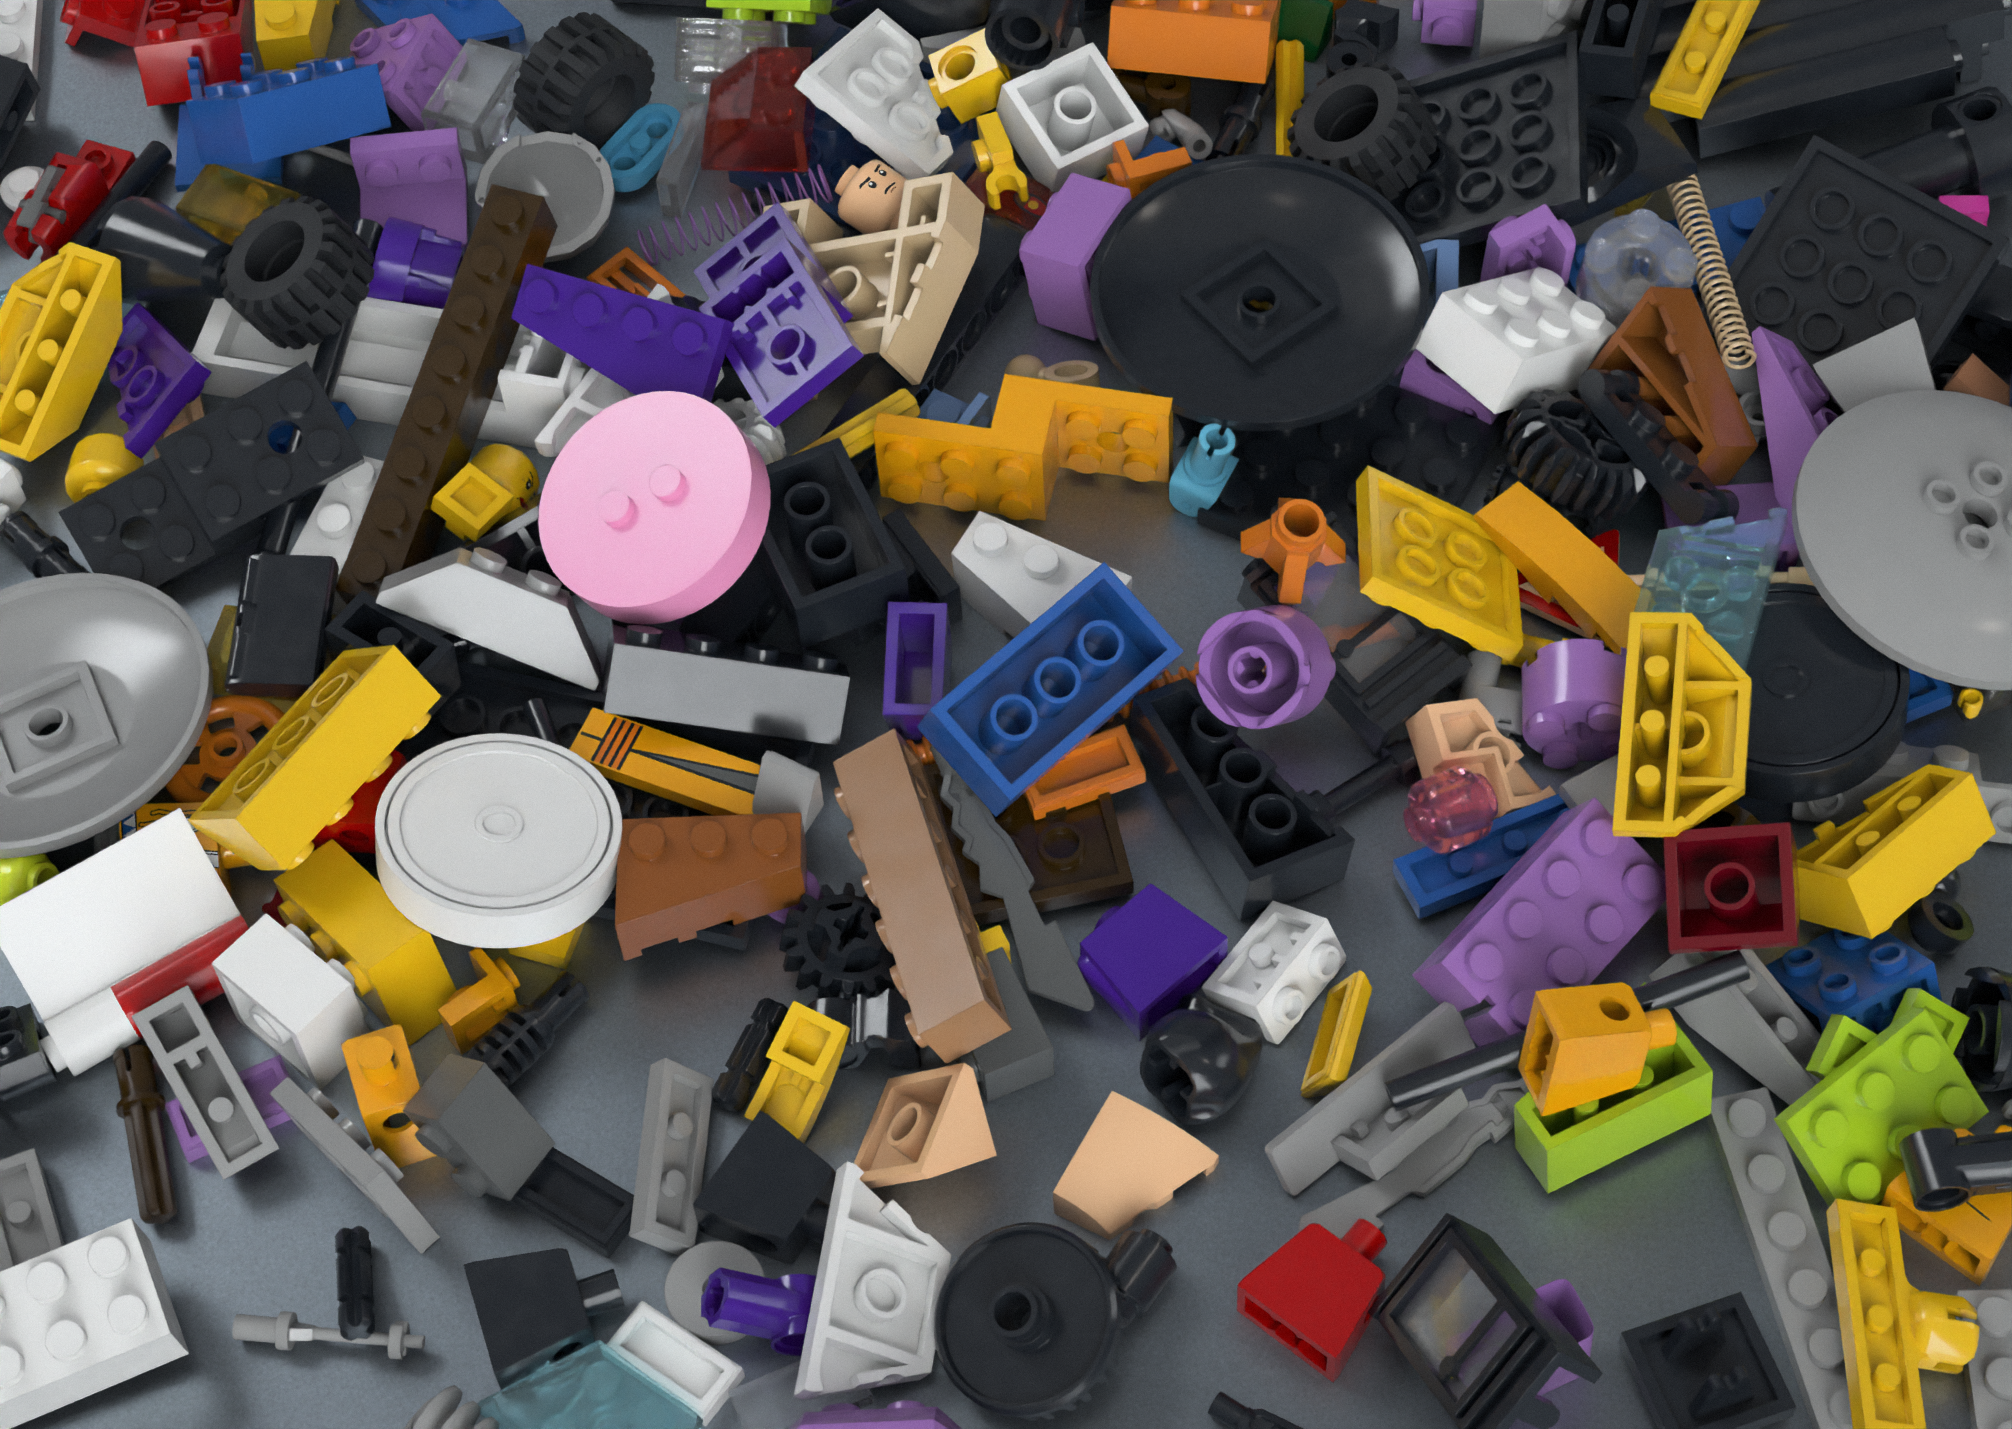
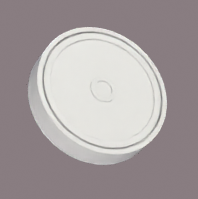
M495 733L472 735L442 743L421 753L404 765L386 786L377 806L375 817L376 866L385 893L394 906L407 919L425 931L448 941L481 948H515L557 938L575 929L593 916L610 896L617 881V858L622 838V814L616 795L608 781L593 765L578 754L550 741L525 735Z

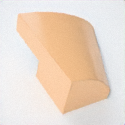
M1478 698L1425 705L1405 722L1425 789H1433V794L1428 799L1439 833L1479 826L1556 795L1550 785L1541 790L1521 766L1518 760L1524 754L1512 739L1504 737L1497 730L1493 716ZM1447 771L1449 773V781L1447 786L1441 791L1442 773ZM1435 775L1433 780L1425 782L1428 777Z
M1111 1091L1053 1191L1054 1214L1111 1240L1131 1227L1139 1213L1145 1210L1158 1209L1173 1199L1174 1190L1201 1172L1206 1176L1212 1173L1219 1163V1155L1160 1115Z

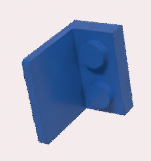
M1833 929L1803 946L1788 950L1782 957L1765 965L1790 998L1819 1018L1822 1033L1831 1014L1845 1015L1875 1034H1880L1890 1026L1907 988L1922 989L1942 1001L1934 962L1887 931L1870 939Z

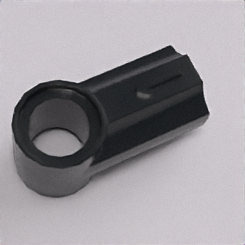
M1930 1128L1912 1133L1899 1143L1913 1204L1919 1211L1939 1212L1949 1210L1964 1204L1972 1196L2012 1192V1131L1957 1137L1956 1132L1952 1129Z

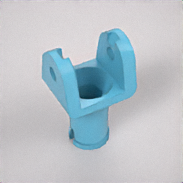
M1211 423L1204 426L1200 431L1199 437L1194 436L1174 470L1169 484V500L1181 513L1191 517H1198V509L1200 507L1208 510L1219 497L1239 459L1230 455L1236 441L1235 435L1228 427L1222 436L1219 434L1221 425Z

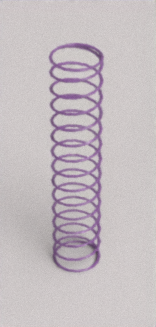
M818 164L817 169L828 200L822 193L812 170L808 168L815 203L817 204V196L814 183L826 203L832 202L830 188L821 166ZM795 172L794 175L800 200L803 199L801 189L806 198H809L798 174ZM782 177L781 182L783 185L786 202H789L788 194L791 200L795 201L784 178ZM768 182V188L774 205L775 200L776 202H779L771 183ZM755 187L754 190L760 214L762 215V206L764 208L765 204L757 187ZM741 192V196L743 199L747 215L748 225H750L751 222L748 209L753 219L756 220L757 218L755 217L744 192ZM728 196L735 234L729 228L716 201L714 203L720 222L722 239L713 228L704 207H701L708 233V244L702 237L691 212L688 211L695 239V249L687 239L677 216L674 218L680 235L682 253L675 246L664 221H661L668 245L669 258L665 256L660 248L651 226H648L655 251V263L652 260L646 239L642 231L638 229V239L648 264L651 267L657 265V248L667 261H670V242L675 251L680 256H683L685 252L683 237L693 251H697L696 231L702 242L706 246H710L711 235L709 226L716 238L723 242L724 229L722 220L730 234L735 237L738 233L735 215L743 229L746 227L740 219L731 198ZM641 237H642V239H643V241H644V244H645V246H646V249H645V247H644V245H643V243H642Z

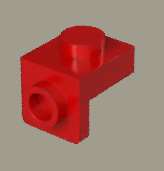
M65 0L60 16V22L68 24L64 43L75 47L84 30L134 47L145 0Z

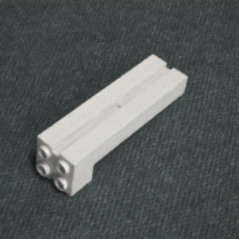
M366 297L365 300L361 301L331 402H345L357 419L398 426L443 309ZM225 298L214 299L192 352L212 372L206 379L201 393L237 399L305 361L312 368L319 343L313 346L308 342L303 349L293 350L290 346L285 349L277 347L235 311ZM520 324L503 369H500L497 377L498 384L477 439L537 449L534 440L591 367Z

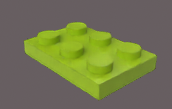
M1912 1007L1775 1117L1774 1121L1828 1207L1831 1206L1835 1199L1876 1205L1884 1198L1889 1184L1905 1171L1899 1149V1143L1905 1137L1920 1130L1930 1128H1947L1953 1131L1957 1128L1968 1130L1985 1116L1989 1110L1927 1010Z

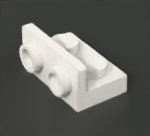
M1272 901L1204 983L1202 989L1208 1000L1213 1004L1255 1019L1266 1040L1280 1044L1326 985L1336 976L1346 961V954L1327 918Z

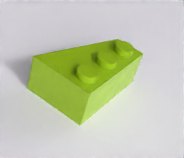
M1676 1022L1677 1039L1675 1045L1648 1050L1640 1082L1632 1089L1542 1117L1529 1091L1514 1105L1515 1148L1548 1194L1710 1115L1713 1070Z

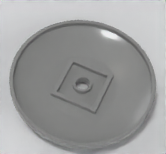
M1915 390L1884 395L1851 408L1837 417L1815 440L1799 469L1794 484L1792 497L1794 537L1800 558L1811 581L1833 612L1854 633L1890 659L1911 670L1951 684L1986 690H2012V407L1965 393ZM1963 513H1973L1985 520L1989 528L1970 524L1965 519Z
M102 573L58 574L18 583L0 590V859L25 857L61 849L86 840L114 826L152 799L179 771L193 751L203 732L213 697L212 662L207 646L196 624L187 612L168 595L140 581ZM57 722L62 723L53 733L40 736V731L47 725Z

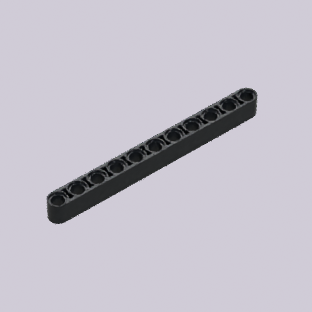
M990 212L986 214L982 222L978 255L920 384L912 385L880 355L820 437L899 389L908 390L915 397L919 408L934 388L942 392L1025 279L1026 275L1023 263L1019 257V249L1024 235L1031 229ZM875 444L851 458L867 493L879 479ZM757 554L754 555L743 574L726 592L706 607L686 616L678 631L689 634L710 635L721 640L740 644L759 642L783 608Z

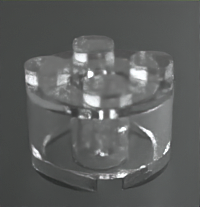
M1637 209L1631 214L1622 215L1607 221L1592 234L1586 245L1576 277V296L1599 307L1604 312L1605 319L1618 329L1650 286L1691 288L1698 265L1697 258L1688 240L1676 227L1660 219L1651 210Z

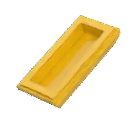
M1360 970L1356 973L1354 972L1328 991L1300 1089L1302 1091L1301 1096L1304 1098L1325 1096L1339 1087L1348 1078L1372 991V986L1366 974Z

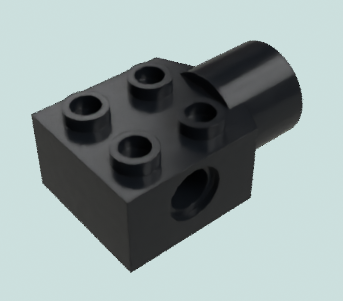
M994 0V8L985 27L987 47L997 60L1010 68L1021 71L1042 69L1054 60L1059 48H1067L1074 29L1082 27L1085 17L1086 0Z

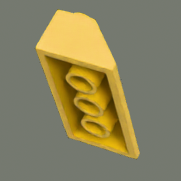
M395 645L343 650L192 814L188 821L197 830L259 870H291L300 865L312 853L315 847L312 840L324 826L335 824L349 812L354 804L351 796L364 782L368 783L378 778L390 766L393 760L390 753L403 739L407 740L418 734L427 725L431 718L428 711L440 699L441 695Z

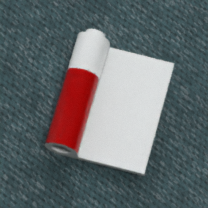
M180 808L0 906V947L43 1019L49 1033L47 1037L40 1040L41 1046L57 1072L68 1067L74 1077L113 1056L119 1049H125L143 1039L132 1018L134 1014L187 985L191 988L201 1006L225 993L212 962L249 929Z

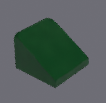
M1281 0L1277 43L1283 39L1289 42L1297 39L1304 45V60L1308 62L1317 61L1332 39L1334 3L1329 0Z

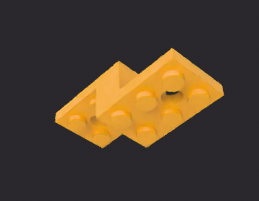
M1004 374L991 428L878 412L873 434L881 497L893 498L898 502L906 504L920 502L947 506L960 512L974 510L1000 514L1014 520L1034 519L1046 521L1059 467L1070 468L1085 474L1097 472L1124 476L1139 482L1158 481L1169 483L1173 469V398Z

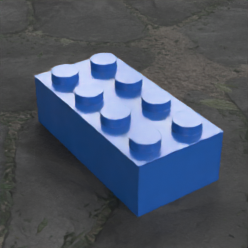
M1103 562L929 709L917 728L994 816L997 817L1164 673L1184 651L1110 567Z

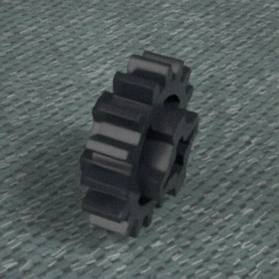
M846 883L843 893L835 895L828 884L822 885L818 901L806 893L803 894L800 898L798 910L789 909L779 944V950L786 953L783 963L784 971H799L795 987L803 990L811 985L818 988L816 1000L826 998L830 994L848 1000L851 997H856L857 994H863L868 998L874 997L876 991L881 994L886 989L894 990L895 984L890 974V967L896 965L893 954L883 944L876 929L875 922L882 918L879 908L871 902L867 893H865L864 897L856 896L852 883Z

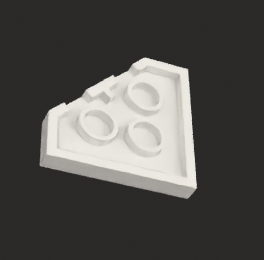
M879 8L804 70L795 84V87L806 95L817 108L828 113L851 132L857 141L867 145L890 164L897 173L908 180L935 175L944 167L953 154L949 136L941 135L936 119L941 113L940 107L932 95L928 80L923 79L919 66L924 57L919 41Z

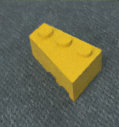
M333 839L329 840L312 852L300 865L291 870H286L273 880L284 901L277 908L287 926L291 923L305 933L313 943L315 952L324 962L327 963L333 958L339 961L353 975L356 985L353 989L354 992L361 997L386 1027L402 1025L411 1046L442 1023L437 1009L445 1005L451 995L457 990L431 934L407 919L388 898L382 885Z

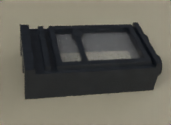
M1331 511L1325 516L1326 524L1345 542L1346 563L1325 566L1321 562H1315L1306 570L1301 604L1287 606L1308 616L1322 631L1336 666L1335 675L1330 681L1324 697L1376 754L1384 748L1391 732L1396 727L1415 715L1425 705L1432 704L1435 697L1448 687L1454 693L1459 689L1473 664L1464 654L1460 656L1436 629L1427 627L1417 618L1391 606L1379 605L1367 595L1360 593L1358 544L1336 521L1338 517ZM1253 559L1242 572L1244 581L1237 601L1245 610L1270 605H1284L1279 603L1277 594L1279 574L1264 559Z
M1449 1213L1443 1216L1368 1311L1372 1318L1381 1323L1459 1429H1509L1517 1418L1539 1429H1549L1558 1422L1560 1412L1552 1401L1537 1393L1558 1367L1570 1371L1594 1384L1603 1374L1494 1239L1486 1232Z

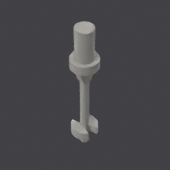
M281 1311L278 1317L236 1314L232 1329L234 1340L275 1343L277 1350L287 1351L293 1349L295 1341L324 1340L388 1346V1356L390 1359L403 1360V1356L407 1355L408 1347L421 1349L425 1347V1336L410 1335L408 1321L395 1320V1324H391L389 1333L373 1332L371 1337L367 1339L356 1338L352 1341L344 1339L340 1335V1329L316 1327V1325L300 1323L297 1320V1314L288 1311Z

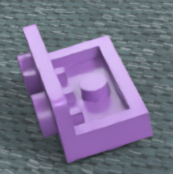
M1546 204L1518 218L1517 216L1504 218L1488 234L1480 282L1542 267L1558 274L1563 279L1564 286L1567 288L1576 248V239L1572 229L1564 220H1557Z

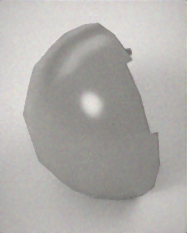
M551 131L522 137L518 134L496 148L480 170L475 191L476 203L481 211L492 184L545 198L558 227L544 263L571 259L594 245L609 224L615 198L610 166L597 147L575 133L570 135Z

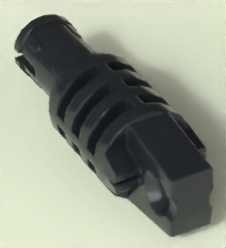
M562 971L557 976V979L529 1006L521 1004L520 1006L513 1007L471 1048L466 1058L485 1062L502 1083L509 1088L553 1045V1040L555 1039L554 1031L580 1005L585 1004L590 999L587 989L580 981L572 988L570 983L575 979V976L567 971Z

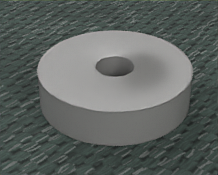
M727 1241L704 1242L682 1253L670 1267L664 1285V1297L671 1320L706 1344L712 1346L733 1343L744 1338L747 1334L709 1327L707 1319L701 1317V1296L707 1287L709 1275L721 1267L765 1277L762 1266L751 1252L740 1245Z

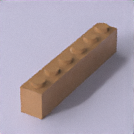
M894 728L833 761L840 786L834 789V794L841 810L851 820L854 828L847 833L851 847L860 861L866 866L867 874L861 877L863 887L871 902L879 908L882 917L875 922L883 944L893 954L896 965L890 967L891 977L899 993L908 1001L911 1012L905 1014L908 1030L921 1048L929 1045L948 1064L1012 1030L922 760Z

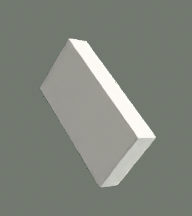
M644 1301L638 1304L602 1349L607 1360L704 1426L709 1424L745 1378L744 1370L741 1366Z

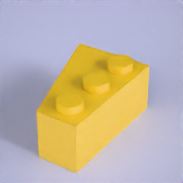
M1927 764L1862 801L1866 812L1838 828H1835L1834 823L1830 820L1814 828L1813 831L1817 839L1797 850L1800 920L1870 939L1887 931L1893 925L1894 920L1916 901L1929 895L1937 883L1958 865L1970 860L1975 855L1976 850L1996 834L1973 774Z

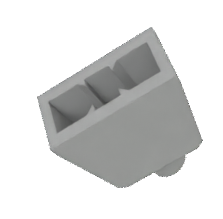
M1915 318L1813 364L1821 383L1843 414L1857 405L1884 395L1915 390H1936L1924 341Z

